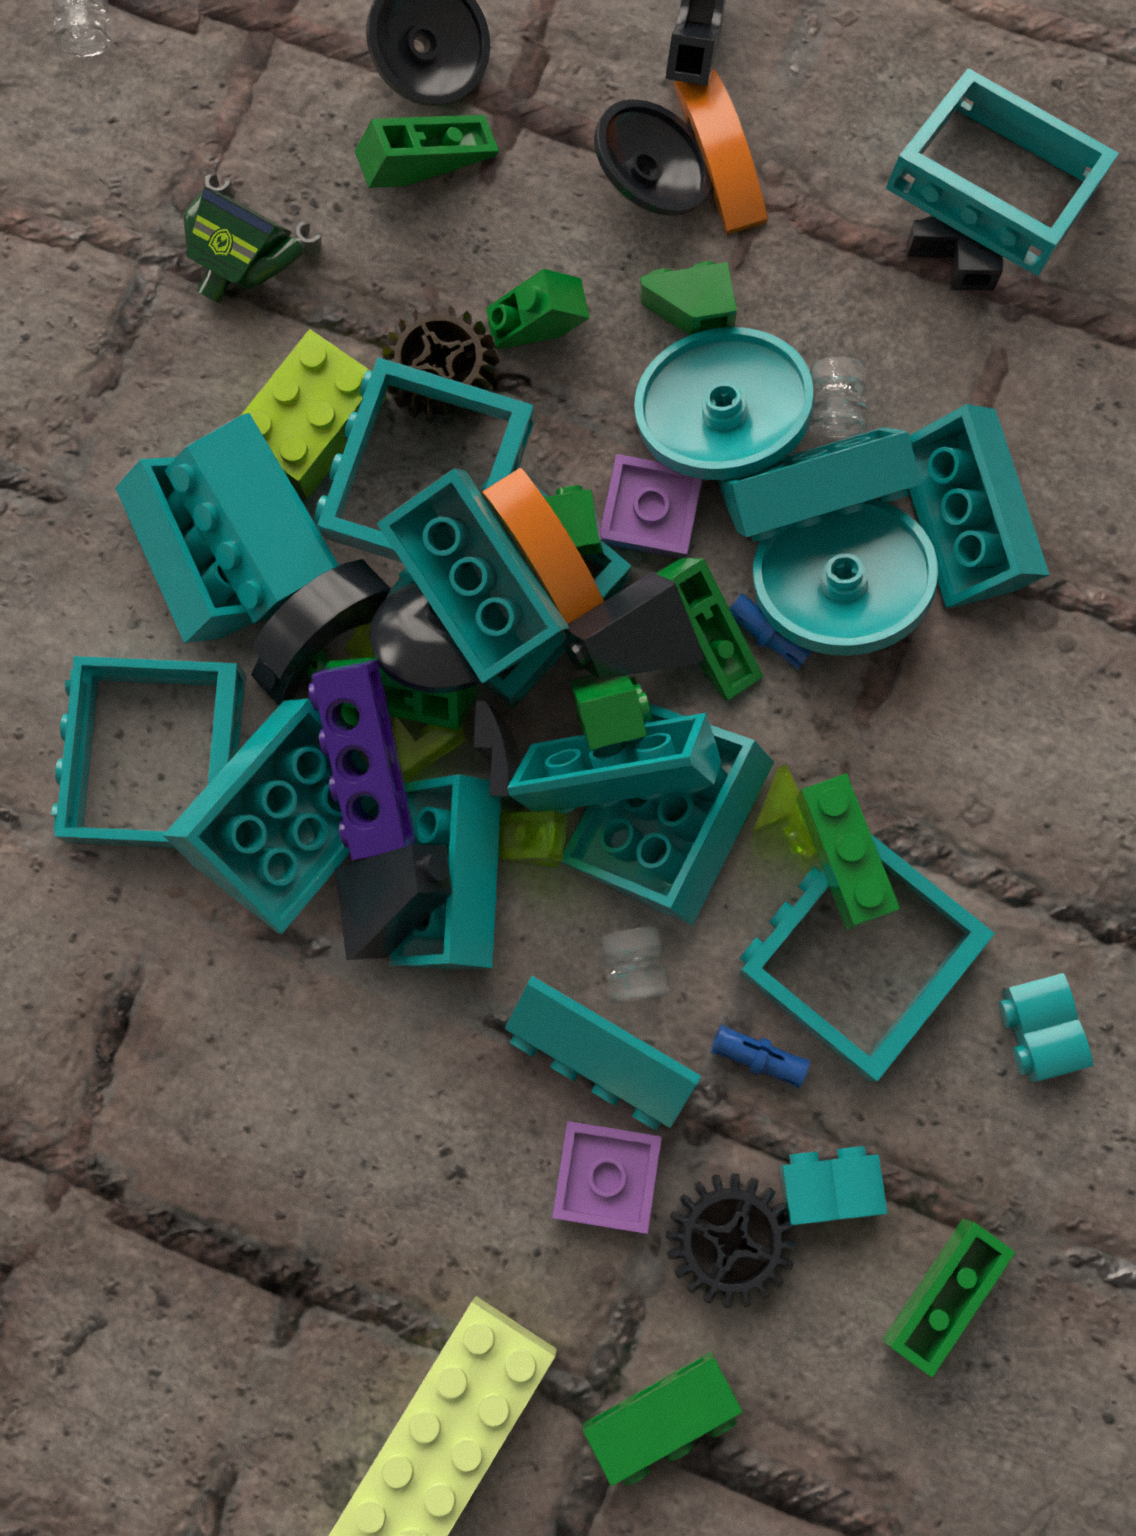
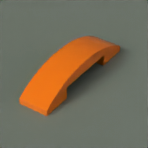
M713 70L708 86L675 81L674 87L686 122H691L714 187L713 199L726 235L766 224L768 217L749 146L733 103L719 75Z
M518 468L480 492L505 531L510 533L527 564L567 624L604 602L591 573L567 531L522 468Z

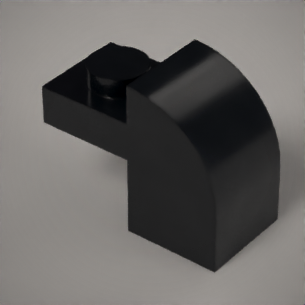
M934 216L913 221L907 239V256L950 257V290L994 291L1003 272V256Z

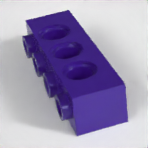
M378 660L325 669L312 674L313 683L309 685V696L314 710L320 712L323 729L319 732L320 747L324 756L330 758L333 775H330L329 787L334 802H339L343 820L339 823V833L343 846L345 848L349 847L351 859L355 860L373 857L413 845L416 842ZM344 703H350L357 708L359 712L357 726L350 725L344 720L342 716V706ZM353 749L361 750L367 755L369 759L368 771L359 770L354 766L351 759ZM363 795L370 796L377 801L379 805L378 816H371L363 810L361 805Z

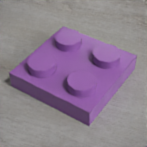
M616 454L600 529L602 541L606 545L675 558H687L702 479L676 472L661 462Z
M567 1121L552 1218L648 1234L662 1136Z

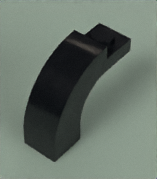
M681 0L677 23L671 36L665 79L708 86L715 62L726 0Z
M363 558L342 564L321 574L290 597L261 630L252 646L253 650L259 655V658L251 676L278 706L283 701L292 700L309 665L317 654L342 633L371 623L377 609L386 600L391 588Z

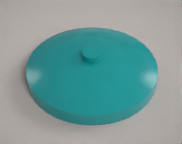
M743 327L709 329L689 335L663 350L649 364L641 376L636 389L634 401L635 416L643 443L657 460L670 469L700 479L728 480L741 478L773 466L791 453L803 439L810 426L814 412L813 381L810 370L800 354L780 338L763 331Z
M872 499L864 502L865 509L855 513L838 515V510L822 514V522L812 526L795 528V524L792 523L779 527V534L777 536L759 542L753 561L754 593L762 614L770 625L789 641L803 648L823 654L843 656L866 654L884 649L902 640L927 615L935 597L938 578V563L934 547L926 532L913 518L891 504Z

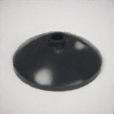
M373 0L366 23L367 46L377 72L392 90L403 98L420 105L442 106L460 100L477 86L488 65L490 34L485 16L476 0ZM414 40H418L423 44L424 53H420L415 49Z
M639 99L619 101L611 105L603 113L595 127V152L605 176L624 198L644 210L667 216L689 213L703 202L710 191L712 182L695 133L689 125L670 110L658 104Z
M416 582L391 594L377 609L370 628L371 648L374 658L378 660L381 669L394 681L408 688L427 693L457 692L481 683Z

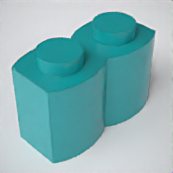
M1064 973L1009 987L1002 991L1004 1000L998 1002V1008L1007 1029L1013 1028L1018 1046L1013 1047V1056L1021 1075L1027 1074L1032 1083L1094 1066L1090 1047L1078 1019L1075 1001Z
M865 1146L837 1149L838 1159L819 1161L818 1151L789 1154L790 1164L779 1165L784 1203H786L788 1208L785 1212L786 1220L790 1221L791 1225L888 1214L879 1154L867 1155Z

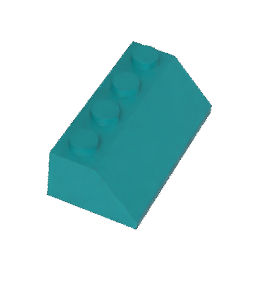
M965 404L909 435L921 485L909 488L920 526L928 535L937 556V581L945 607L954 608L1012 593L1049 576L1050 574L996 409Z
M250 413L242 414L187 445L165 469V473L253 624L269 620L302 587L321 574L339 566Z
M886 427L788 455L773 466L749 476L716 480L737 533L745 537L751 536L752 541H761L777 536L779 534V527L792 523L795 524V528H804L822 522V514L838 510V515H847L865 509V501L878 497L881 498V502L898 500L908 496V488L921 485L909 432Z
M176 457L140 459L115 489L184 644L220 639L253 624L165 473V469Z
M452 469L377 523L482 683L531 655L570 628L466 471Z
M707 713L645 723L647 736L590 750L584 735L531 744L507 789L510 797L536 814L551 811L555 814H565L582 806L596 804L599 807H607L624 799L640 797L643 800H650L666 792L679 790L698 792L704 790L708 786L714 785L721 765V759Z
M458 774L404 783L416 842L413 845H446L452 893L390 954L389 966L437 969L492 968L501 803L489 795L490 780Z
M531 976L505 1027L507 1031L514 1034L509 1042L510 1044L532 1057L535 1056L539 1049L554 1058L550 1068L572 1081L576 1080L578 1074L595 1083L591 1090L592 1093L616 1106L619 1099L634 1106L636 1110L632 1117L657 1131L661 1123L671 1128L701 1078L699 1074L534 976Z

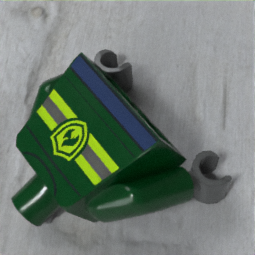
M208 174L206 176L204 190L200 192L183 214L185 242L187 245L186 256L206 268L196 291L218 303L221 302L230 282L252 289L286 269L303 254L315 255L322 246L321 233H318L311 239L305 238L310 233V224L308 222L302 221L297 225L296 238L289 237L291 231L234 200L235 193L231 180L227 179L225 184L219 187L218 177L215 174Z

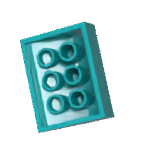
M309 699L283 701L163 834L197 870L280 934L286 930L333 874L335 868L350 853L349 847L345 848L340 838L339 823L343 820L339 802H334L330 792L329 778L330 775H333L330 758L324 756L320 747L319 732L323 729L320 712L314 710ZM353 749L351 759L354 766L359 770L368 771L369 764ZM363 795L361 799L363 810L371 816H378L379 805L377 801L370 796Z
M649 703L652 720L646 721L644 724L684 717V715ZM710 725L721 759V765L714 785H710L698 792H686L685 790L666 792L650 800H643L640 797L624 799L607 807H599L596 804L588 805L560 862L654 910L693 926L774 761L755 740Z

